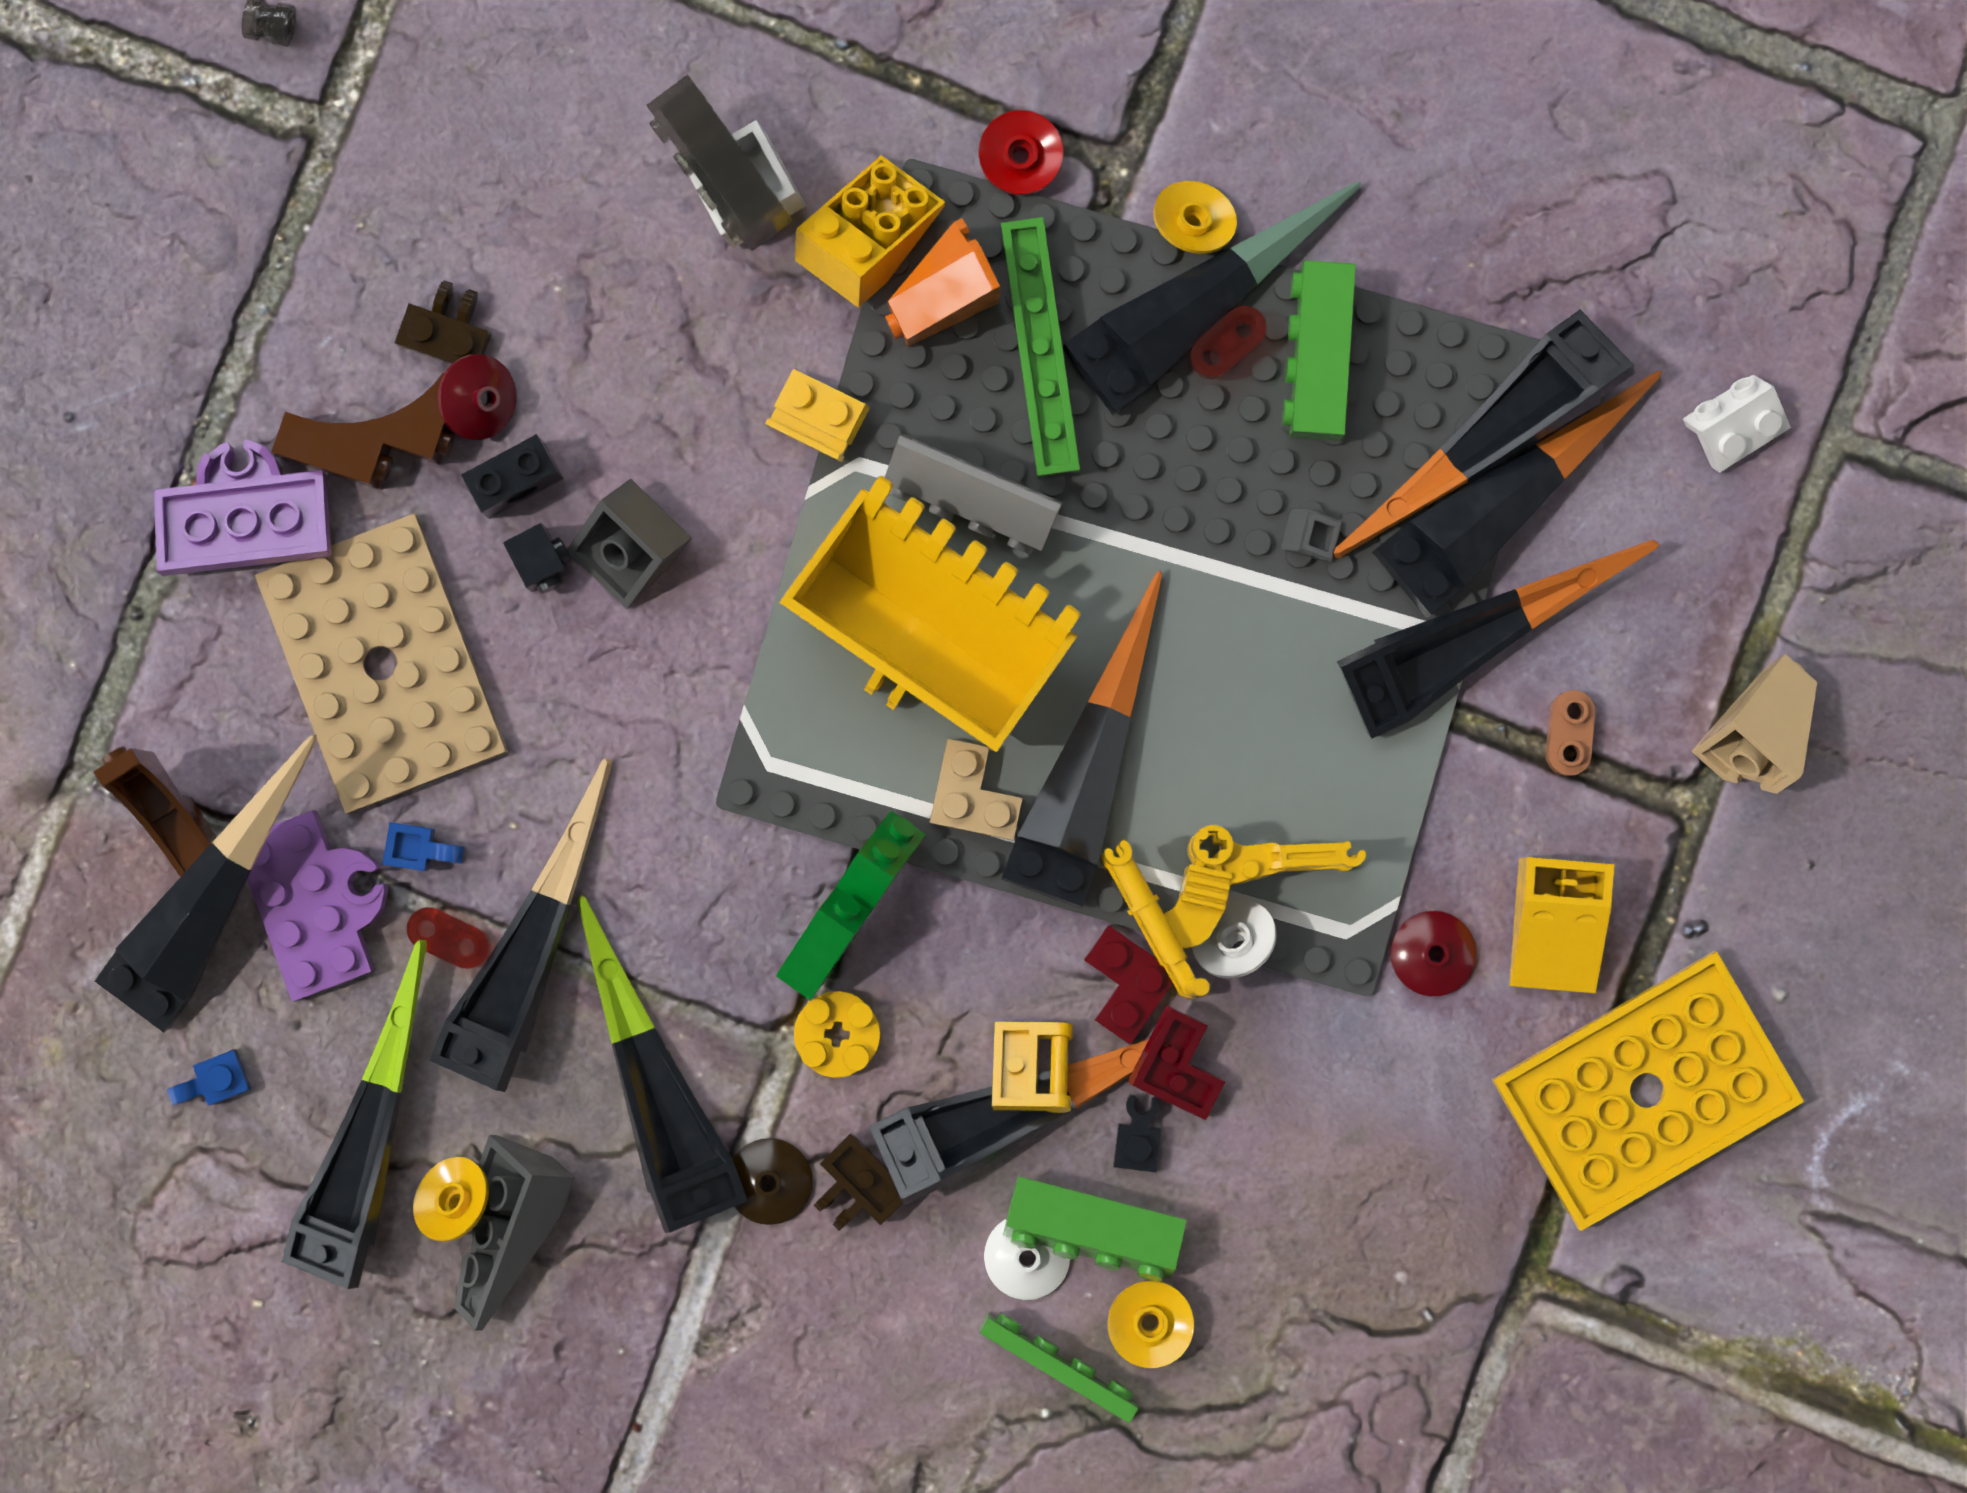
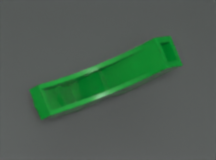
M890 810L859 850L837 886L818 909L777 972L776 977L811 1001L926 834L916 828L909 820L900 817Z

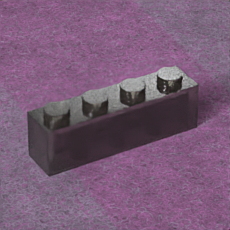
M688 74L646 105L655 117L649 122L650 126L664 144L671 140L679 152L673 155L674 160L687 177L695 173L702 183L697 192L711 211L717 207L722 211L727 219L720 224L735 245L743 241L753 251L794 221Z

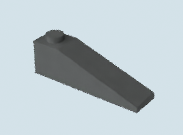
M489 1135L479 1162V1166L485 1172L488 1180V1201L482 1217L472 1230L471 1251L462 1257L454 1308L475 1330H483L560 1218L575 1179L553 1157L498 1135Z

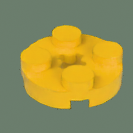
M830 991L809 1001L800 1012L794 1027V1042L803 1063L815 1072L833 1078L846 1077L865 1068L876 1054L880 1042V1025L871 1007L860 997L845 991ZM834 1022H841L842 1029L850 1033L849 1039L842 1040L839 1047L832 1046V1039L825 1037V1030L832 1029Z

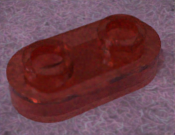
M1240 306L1230 311L1193 345L1190 354V363L1193 370L1199 376L1206 379H1217L1224 376L1262 342L1266 333V322L1263 315L1257 309L1250 306ZM1242 323L1247 324L1251 329V334L1248 337L1239 336L1236 333V326ZM1208 351L1215 352L1219 356V362L1215 365L1207 364L1203 358L1204 354Z
M433 907L421 908L414 912L408 920L407 935L413 945L418 940H426V952L457 967L465 969L475 968L482 965L489 957L491 942L486 932L441 909ZM427 920L431 921L435 926V932L431 937H426L421 932V926ZM464 939H469L474 944V950L468 956L460 951V943Z

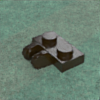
M444 280L439 285L435 295L432 311L410 303L408 304L394 343L399 347L450 365L467 355H484L491 333L470 325L478 299V292L471 289L466 291L461 299L457 320L444 316L453 295V283Z
M852 1133L820 1163L837 1182L816 1201L814 1206L820 1212L823 1209H827L843 1189L856 1200L835 1218V1222L832 1225L838 1231L862 1208L881 1226L903 1204L888 1169Z

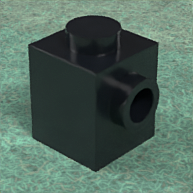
M542 523L503 542L525 587L531 592L539 590L540 594L547 593L562 585L564 582L561 577L570 573L565 562L570 560L571 557L560 537L552 539L548 529Z

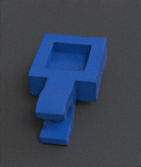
M389 822L382 865L428 871L430 859L462 864L464 847L433 842L435 829Z
M234 1049L193 1065L197 1078L166 1089L172 1105H178L204 1095L207 1105L210 1106L251 1090V1086L238 1052Z

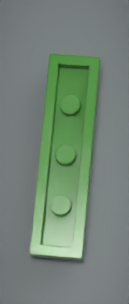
M1000 1312L998 1317L990 1313L987 1314L980 1326L981 1335L1130 1424L1138 1410L1136 1401L1131 1399L1134 1394L1132 1390L1113 1379L1109 1385L1094 1376L1097 1372L1094 1367L1077 1357H1074L1072 1362L1057 1354L1060 1348L1045 1337L1037 1335L1035 1340L1021 1333L1022 1324L1002 1312Z

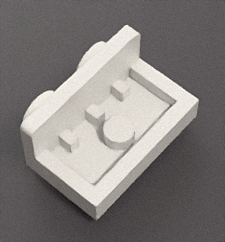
M1755 375L1737 380L1731 385L1729 390L1713 400L1699 404L1694 412L1683 419L1686 427L1697 434L1711 468L1719 473L1791 428L1774 386Z

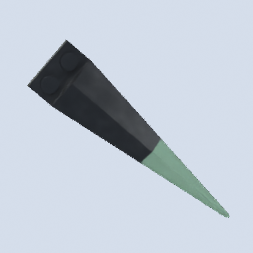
M1354 182L1106 313L1065 342L1062 347L1111 414L1115 415L1146 393L1251 290L1360 187L1361 182Z

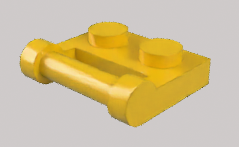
M995 1022L993 1110H1031L1053 1113L1071 1111V1097L1067 1095L1068 1041L1073 1039L1072 1024L1063 1022ZM1039 1039L1051 1040L1050 1094H1037Z

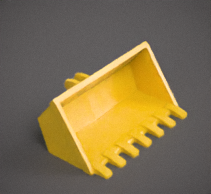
M879 476L869 492L864 488L861 489L779 603L875 668L864 689L870 695L879 690L885 676L898 684L889 695L886 706L894 710L908 691L997 752L1077 638V635L1071 632L1081 616V613L1073 606L1067 605L1056 621L1040 610L1050 593L1048 589L1036 583L1027 597L1023 599L1009 589V586L1018 574L1016 567L1009 562H1004L994 578L977 567L987 552V548L974 540L963 556L959 555L946 546L956 530L952 523L942 519L930 535L916 525L918 518L925 508L924 504L911 497L901 513H898L884 503L893 488V483L885 477Z

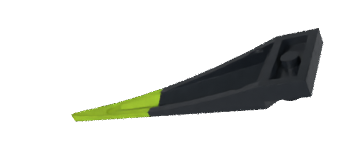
M582 895L578 896L577 903L647 1192L651 1194L664 1232H673L748 1202L731 1156L655 1029L587 899Z
M418 940L414 945L393 1005L362 1080L316 1176L291 1221L282 1262L346 1289L359 1288L368 1248L375 1245L425 959L426 940Z

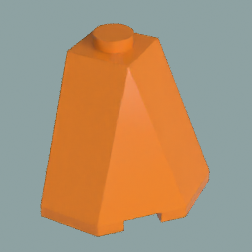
M962 218L954 221L888 300L891 314L885 316L886 322L895 340L903 337L907 347L1000 303V285L977 240H969L967 233L970 231Z

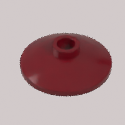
M471 354L459 358L450 365L441 379L438 389L440 414L450 430L463 438L484 440L497 435L509 423L516 406V388L510 372L500 361L488 355ZM486 391L487 402L484 406L481 402V396Z
M1425 911L1408 918L1396 931L1390 949L1391 963L1398 979L1413 992L1425 996H1443L1459 989L1471 976L1476 963V945L1470 930L1461 920L1445 912ZM1435 945L1443 950V957L1438 962L1431 961L1428 956L1429 949Z

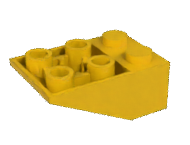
M880 155L796 228L795 261L859 308L888 282L944 208L945 201Z
M1534 857L1519 858L1509 986L1596 993L1611 912L1615 864Z

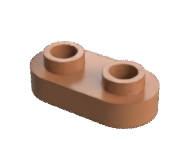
M1570 690L1561 693L1552 701L1550 706L1546 761L1555 773L1562 776H1572L1581 773L1588 767L1591 760L1595 706L1592 699L1584 692ZM1570 704H1576L1580 707L1581 714L1576 720L1570 718L1567 714V708ZM1567 746H1572L1577 752V757L1573 762H1568L1563 756V751Z

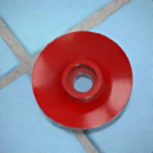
M1028 110L1009 111L996 117L984 130L978 148L979 163L985 177L1001 191L1013 195L1033 194L1047 187L1057 176L1063 161L1062 140L1055 126L1044 116ZM1017 150H1024L1028 153L1029 158L1024 163H1018L1013 159V153Z

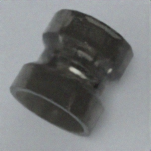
M247 0L242 16L241 29L243 38L255 41L266 38L270 39L274 45L288 47L295 30V6L280 2L274 6L269 5L266 0Z

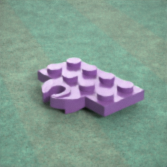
M244 440L243 448L249 454L250 461L248 466L240 472L230 470L231 461L235 453L229 442L219 445L208 455L204 452L197 467L196 485L154 490L157 572L162 576L331 556L327 475L323 470L283 475L281 465L265 445L262 446L250 440Z
M317 810L309 811L273 825L247 878L292 1002L376 971L361 930L375 923L386 910L385 905L388 896V883L375 885L371 892L365 896L355 890L354 878L360 871L373 873L382 867L366 851L353 848L331 850Z

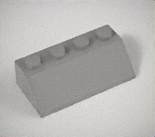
M907 435L899 436L885 478L893 483L890 495L905 502L911 497H917L931 503L929 512L952 521L955 514L970 520L969 529L990 538L994 531L1010 537L1007 543L1008 546L1030 555L1033 548L1042 551L1062 505V502Z

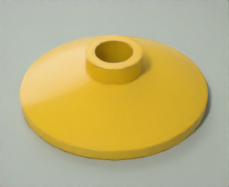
M1180 181L1173 183L1161 191L1154 204L1153 217L1157 229L1169 243L1186 252L1196 254L1216 252L1224 248L1231 241L1236 231L1237 217L1231 202L1219 190L1202 182Z
M452 1157L439 1162L428 1171L417 1188L413 1204L416 1225L425 1236L439 1242H450L463 1237L475 1227L485 1211L489 1195L488 1180L483 1169L470 1159Z
M1146 1280L1128 1286L1115 1298L1109 1310L1107 1328L1112 1345L1126 1361L1143 1368H1159L1176 1361L1186 1351L1193 1337L1194 1317L1188 1301L1176 1288L1164 1282ZM1149 1314L1155 1315L1158 1318V1324L1152 1330H1147L1142 1326V1319Z

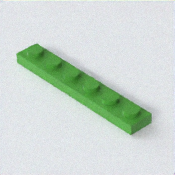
M1038 217L1002 222L1001 231L1037 478L1080 472L1044 218Z

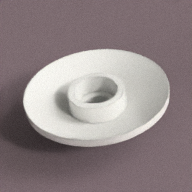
M1229 899L1223 915L1209 938L1192 948L1194 956L1200 966L1214 976L1238 978L1248 975L1260 968L1270 957L1276 943V925L1270 913L1261 904L1249 899ZM1244 941L1241 946L1232 949L1236 942Z
M1004 1219L993 1229L985 1246V1267L991 1281L1000 1291L1016 1299L1033 1300L1050 1294L1064 1280L1069 1269L1070 1259L1053 1254L1054 1248L1037 1244L1036 1248L1029 1249L1012 1244L1011 1237L1002 1235L1006 1219ZM1025 1250L1032 1251L1036 1256L1035 1262L1030 1266H1024L1019 1261L1020 1254Z

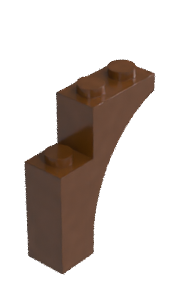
M444 373L440 375L436 382L422 396L411 404L381 418L354 423H330L285 412L272 453L282 459L316 470H323L325 473L374 489H378L380 480L386 481L393 464V457L389 456L391 450L439 465L442 455L447 457L450 454L455 439V433L444 422L438 406V389Z
M125 746L113 750L101 759L104 765L93 771L101 786L116 797L144 827L181 877L217 838L193 798L180 795L154 752L136 748L127 750Z

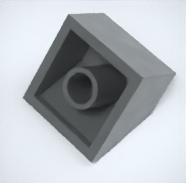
M629 479L600 500L567 548V551L621 605L628 609L675 562L692 537L632 479Z

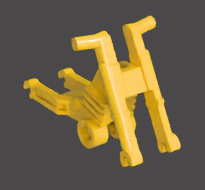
M1208 825L1201 828L1188 843L1187 854L1192 864H1189L1184 869L1179 898L1174 907L1166 913L1162 912L1156 901L1159 899L1158 895H1153L1132 857V848L1126 840H1122L1115 848L1118 857L1114 856L1112 849L1107 848L1100 856V862L1106 870H1109L1130 909L1127 911L1129 916H1134L1160 966L1164 967L1177 992L1181 997L1192 1000L1197 996L1206 995L1210 985L1206 979L1195 978L1185 960L1188 957L1183 949L1200 945L1212 934L1227 907L1230 886L1284 872L1317 870L1347 872L1363 863L1366 858V852L1360 850L1356 855L1348 857L1347 851L1351 848V842L1349 841L1279 845L1277 843L1240 845L1233 841L1230 833L1222 826ZM1208 837H1212L1213 845H1220V851L1212 858L1208 857L1207 850H1200V844Z

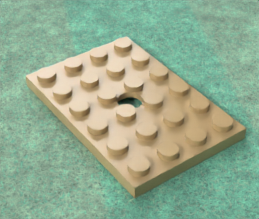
M413 513L331 545V556L289 561L255 575L314 733L317 735V741L345 814H351L508 753L418 515ZM377 647L389 648L397 659V666L394 669L393 675L384 680L371 678L365 670L364 663L367 654Z

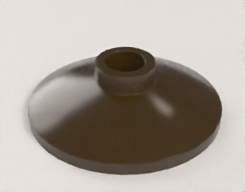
M776 1138L755 1140L745 1145L732 1159L748 1202L735 1206V1208L750 1221L765 1225L783 1223L796 1216L807 1203L812 1190L811 1168L803 1153L791 1143ZM764 1175L773 1176L776 1179L775 1189L771 1191L764 1190L760 1185L761 1177Z

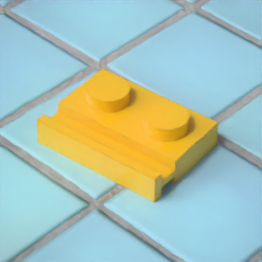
M793 369L774 405L775 410L771 418H768L765 424L842 463L845 458L843 455L848 445L851 446L870 407Z

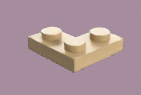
M947 738L930 823L1014 841L1023 798L981 790L989 747Z

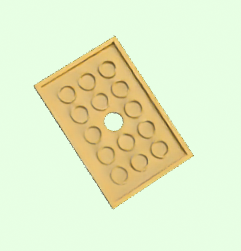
M1717 951L1709 953L1491 1079L1575 1226L1580 1231L1805 1102ZM1645 1073L1655 1075L1663 1087L1659 1102L1651 1107L1637 1105L1630 1093L1633 1080Z

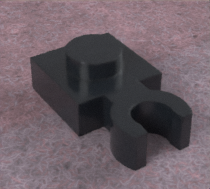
M1129 1094L1126 1100V1111L1131 1117V1124L1118 1123L1113 1167L1157 1173L1162 1130L1161 1128L1149 1126L1150 1121L1158 1113V1099L1151 1097L1149 1110L1145 1113H1139L1134 1108L1135 1095Z

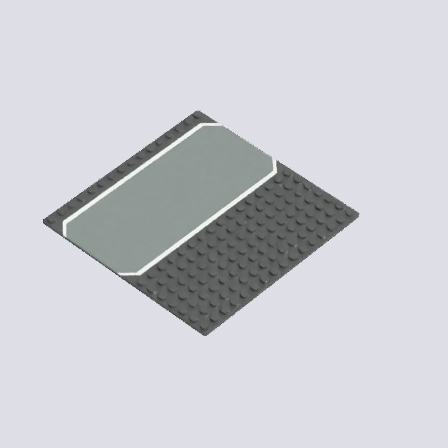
M915 159L906 160L902 170L945 201V206L888 282L861 307L837 390L865 403L870 409L851 446L848 445L843 455L845 458L842 463L818 452L716 798L717 806L729 812L856 849L863 847L890 810H892L900 817L909 820L916 828L926 834L907 861L908 864L1141 931L1134 916H1129L1127 911L1130 909L1109 870L1102 866L1100 860L1082 909L1001 880L1023 823L1154 575L1161 570V583L1101 855L1107 848L1113 850L1114 856L1118 857L1115 848L1122 840H1126L1132 848V857L1153 895H1158L1159 899L1156 901L1162 912L1166 913L1174 907L1179 898L1184 869L1189 864H1192L1187 854L1188 843L1205 826H1222L1230 833L1233 841L1240 845L1351 842V848L1347 851L1348 857L1356 855L1360 850H1364L1366 858L1362 864L1347 872H1338L1336 870L1284 872L1230 886L1228 900L1241 898L1255 901L1266 908L1272 916L1277 931L1276 943L1270 957L1262 967L1358 995H1372L1375 990L1462 681L1411 721L1371 739L1365 729L1337 661L1375 644V639L1485 600L1499 551L1465 588L1428 618L1422 614L1372 552L1409 521L1523 453L1529 446L1343 557L1335 559L1333 555L1332 562H1325L1282 550L1281 544L1292 509L1313 510L1342 521L1336 543L1337 547L1402 487L1457 432L1540 340L1354 286L1345 435L1340 441L1290 438L1289 426L1282 425L1284 400H1291L1292 383H1285L1287 357H1294L1295 341L1288 340L1290 315H1297L1298 298H1291V280L1293 272L1300 273V270L1278 265L1146 393L1115 415L1111 414L1063 350L1080 472L1037 478L1001 223L1038 217L1044 218L1062 347L1065 342L1106 313L1227 249L1222 248L1207 254L1186 252L1169 243L1158 229L1036 194H1009L996 188L988 180ZM962 218L970 231L967 233L969 240H977L1000 285V303L907 347L903 337L895 340L886 322L885 316L891 314L888 300L954 221ZM900 435L912 437L1062 502L1042 551L1033 548L1031 555L1008 546L1007 543L1010 537L994 531L990 538L969 529L970 520L955 514L952 521L947 520L956 527V530L946 546L963 556L972 541L976 540L987 548V552L977 567L993 578L1002 564L1009 562L1018 569V574L1009 586V589L1023 599L1027 597L1036 583L1041 584L1050 593L1040 610L1055 621L1067 605L1073 606L1081 613V616L1071 632L1077 635L1072 646L1000 749L995 752L989 748L981 790L1023 798L1014 841L930 823L947 738L981 746L986 745L908 691L894 710L886 706L889 695L898 684L885 676L879 690L870 695L864 689L875 668L779 603L861 489L864 488L869 492L879 476L885 477ZM889 494L884 503L898 513H901L907 502ZM915 497L925 506L916 525L931 535L938 523L945 518L929 512L931 503ZM1208 837L1200 844V850H1207L1208 857L1212 858L1220 851V845H1213L1212 837ZM1244 941L1236 942L1232 949L1241 946Z

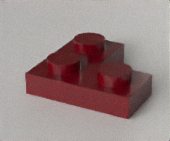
M1107 925L1084 958V961L1119 985L1094 1020L1130 1045L1173 982L1165 968L1160 966L1157 958Z
M1166 1004L1128 1082L1140 1090L1206 1120L1225 1084V1081L1190 1064L1208 1025Z

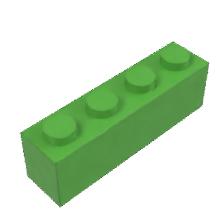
M1304 260L1300 267V273L1293 272L1291 298H1298L1297 315H1290L1288 340L1295 341L1294 357H1287L1285 369V383H1292L1291 400H1284L1282 425L1289 426L1290 438L1340 441L1345 435L1356 264Z
M1018 1176L1014 1185L1002 1235L1011 1237L1012 1244L1023 1248L1034 1249L1038 1244L1054 1248L1053 1254L1062 1258L1076 1260L1081 1255L1096 1259L1095 1265L1101 1268L1120 1270L1121 1266L1138 1270L1137 1275L1141 1278L1151 1281H1162L1163 1277L1170 1279L1176 1270L1187 1220Z

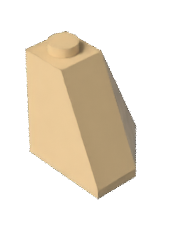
M1786 654L1782 655L1763 669L1691 752L1723 780L1739 784L1744 778L1761 783V790L1775 794L1779 793L1797 781L1803 774L1817 681L1799 663L1793 661Z

